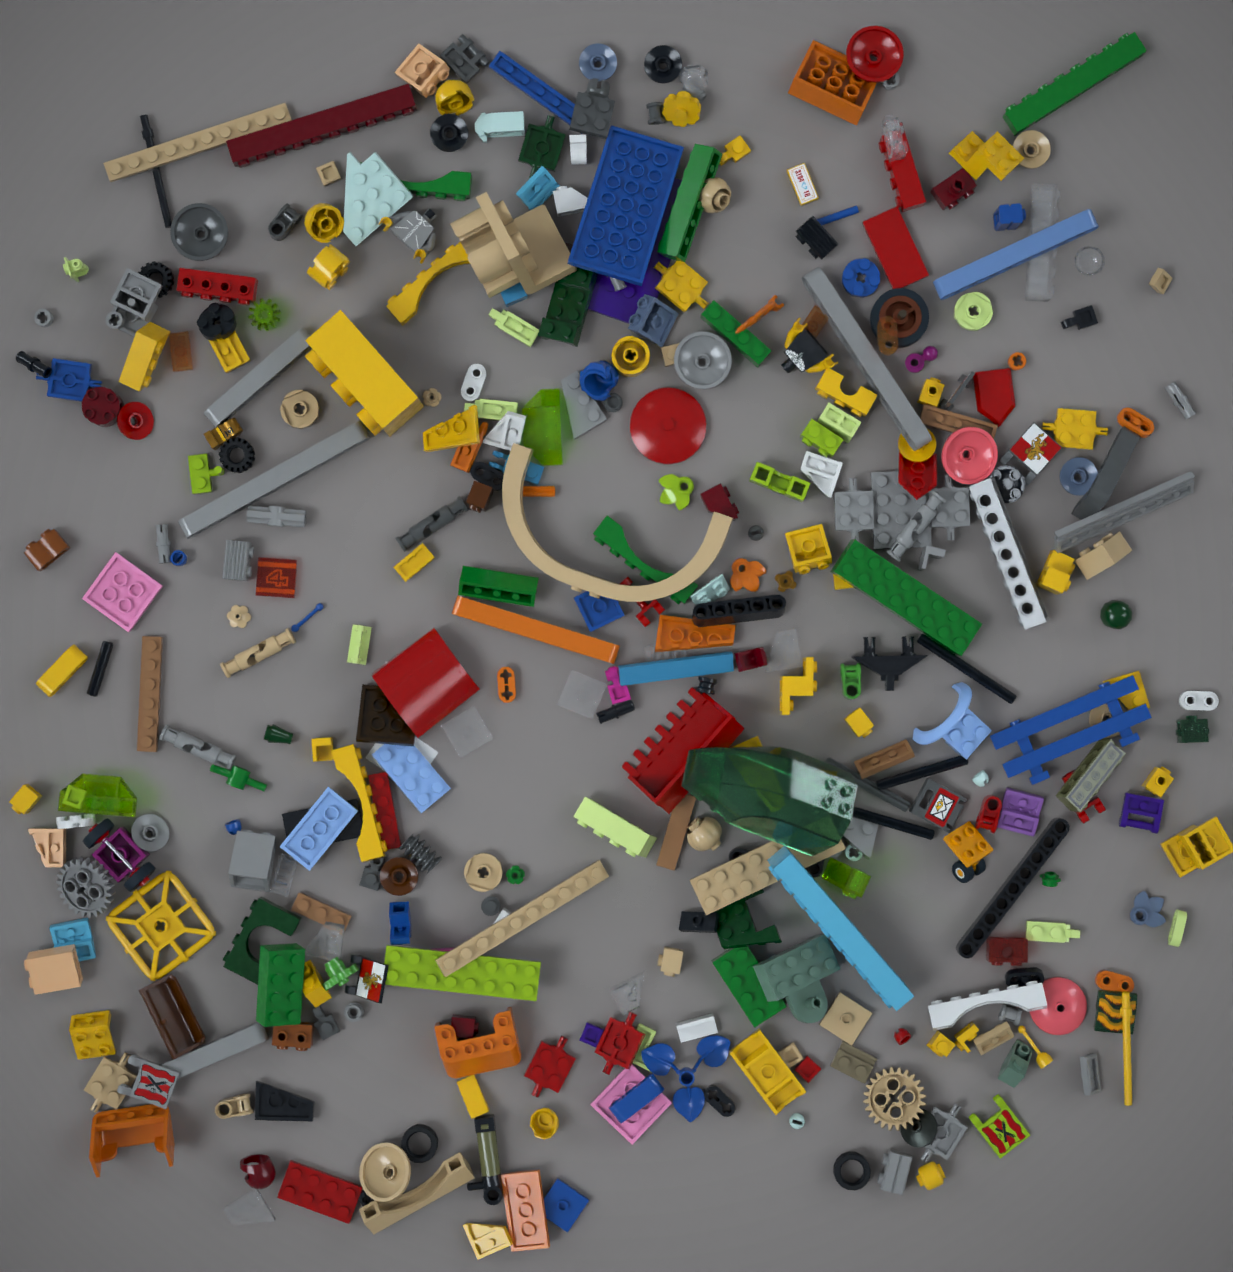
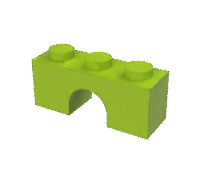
M756 462L749 482L799 502L804 501L811 484L795 476L780 473L775 468Z

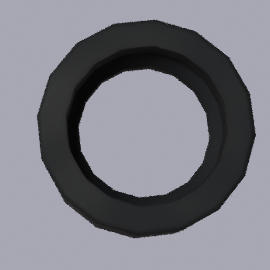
M417 1124L405 1132L401 1140V1148L405 1151L410 1161L423 1163L429 1161L435 1155L438 1148V1137L431 1127ZM417 1132L427 1134L431 1140L429 1151L423 1155L414 1154L408 1146L410 1137Z
M846 1152L836 1159L833 1173L841 1187L855 1191L863 1188L868 1183L871 1169L863 1155L857 1152ZM848 1160H856L863 1167V1175L856 1182H848L841 1175V1167Z

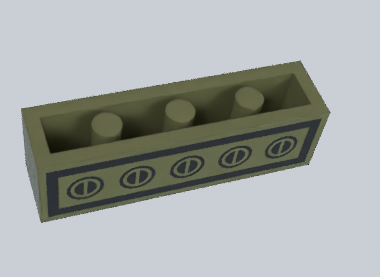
M1110 738L1098 740L1056 794V797L1070 811H1083L1088 806L1090 799L1099 792L1101 785L1110 778L1114 768L1120 765L1126 753Z

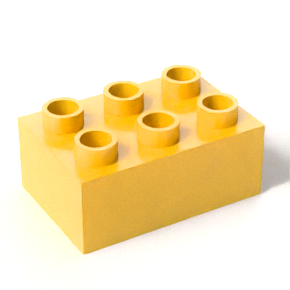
M341 310L305 340L312 348L305 355L306 359L324 379L332 372L337 376L338 379L330 386L349 407L359 401L364 408L356 415L374 436L384 430L390 437L424 407L414 392Z

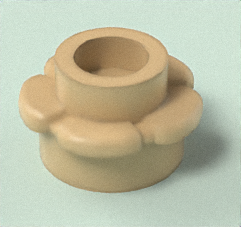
M435 388L426 390L423 393L424 404L432 407L439 405L441 400L440 392H437Z

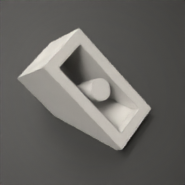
M567 186L557 187L556 191H553L558 217L584 212L588 199L586 196L572 187L567 188Z

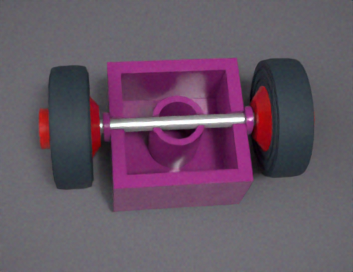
M107 818L101 823H96L89 829V834L82 842L89 849L102 842L103 844L92 856L100 864H103V867L108 870V873L118 883L132 873L124 884L125 888L132 892L139 886L143 887L150 880L149 876L156 868L150 862L145 863L142 867H138L150 853L136 845L132 840L131 833L125 827L119 828L109 838L107 837L115 826Z

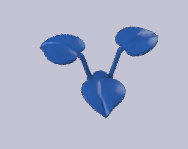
M711 1035L701 1039L696 1047L701 1057L692 1069L685 1067L679 1070L672 1064L675 1060V1052L672 1047L664 1043L654 1044L643 1049L641 1056L646 1067L655 1075H667L670 1067L679 1074L680 1083L686 1086L687 1089L680 1088L675 1092L673 1105L677 1112L691 1123L699 1116L705 1103L702 1089L699 1087L690 1088V1085L695 1080L694 1073L703 1059L705 1064L710 1067L721 1066L728 1057L731 1042L729 1039L718 1035Z

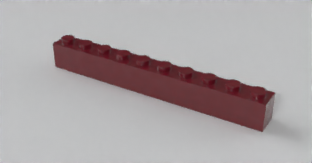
M408 83L230 139L226 143L235 167L239 166L242 168L250 165V162L255 160L257 162L265 161L268 159V156L274 154L275 156L284 155L290 149L300 150L309 143H312V145L323 142L322 139L328 137L335 139L344 132H357L363 126L373 127L382 120L388 122L394 120L395 116L411 115L417 108Z

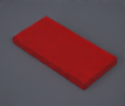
M897 206L862 222L892 289L904 288L929 276Z

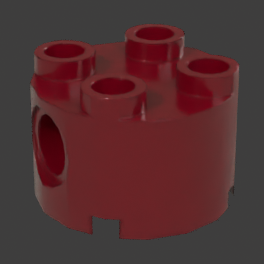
M106 387L89 389L82 400L84 417L91 423L101 427L114 425L117 422L119 410L124 406L120 396Z

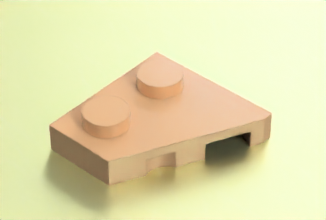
M29 828L28 832L36 842L35 847L41 854L44 866H64L66 863V829Z

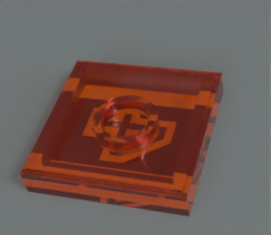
M258 557L256 596L295 598L297 560Z

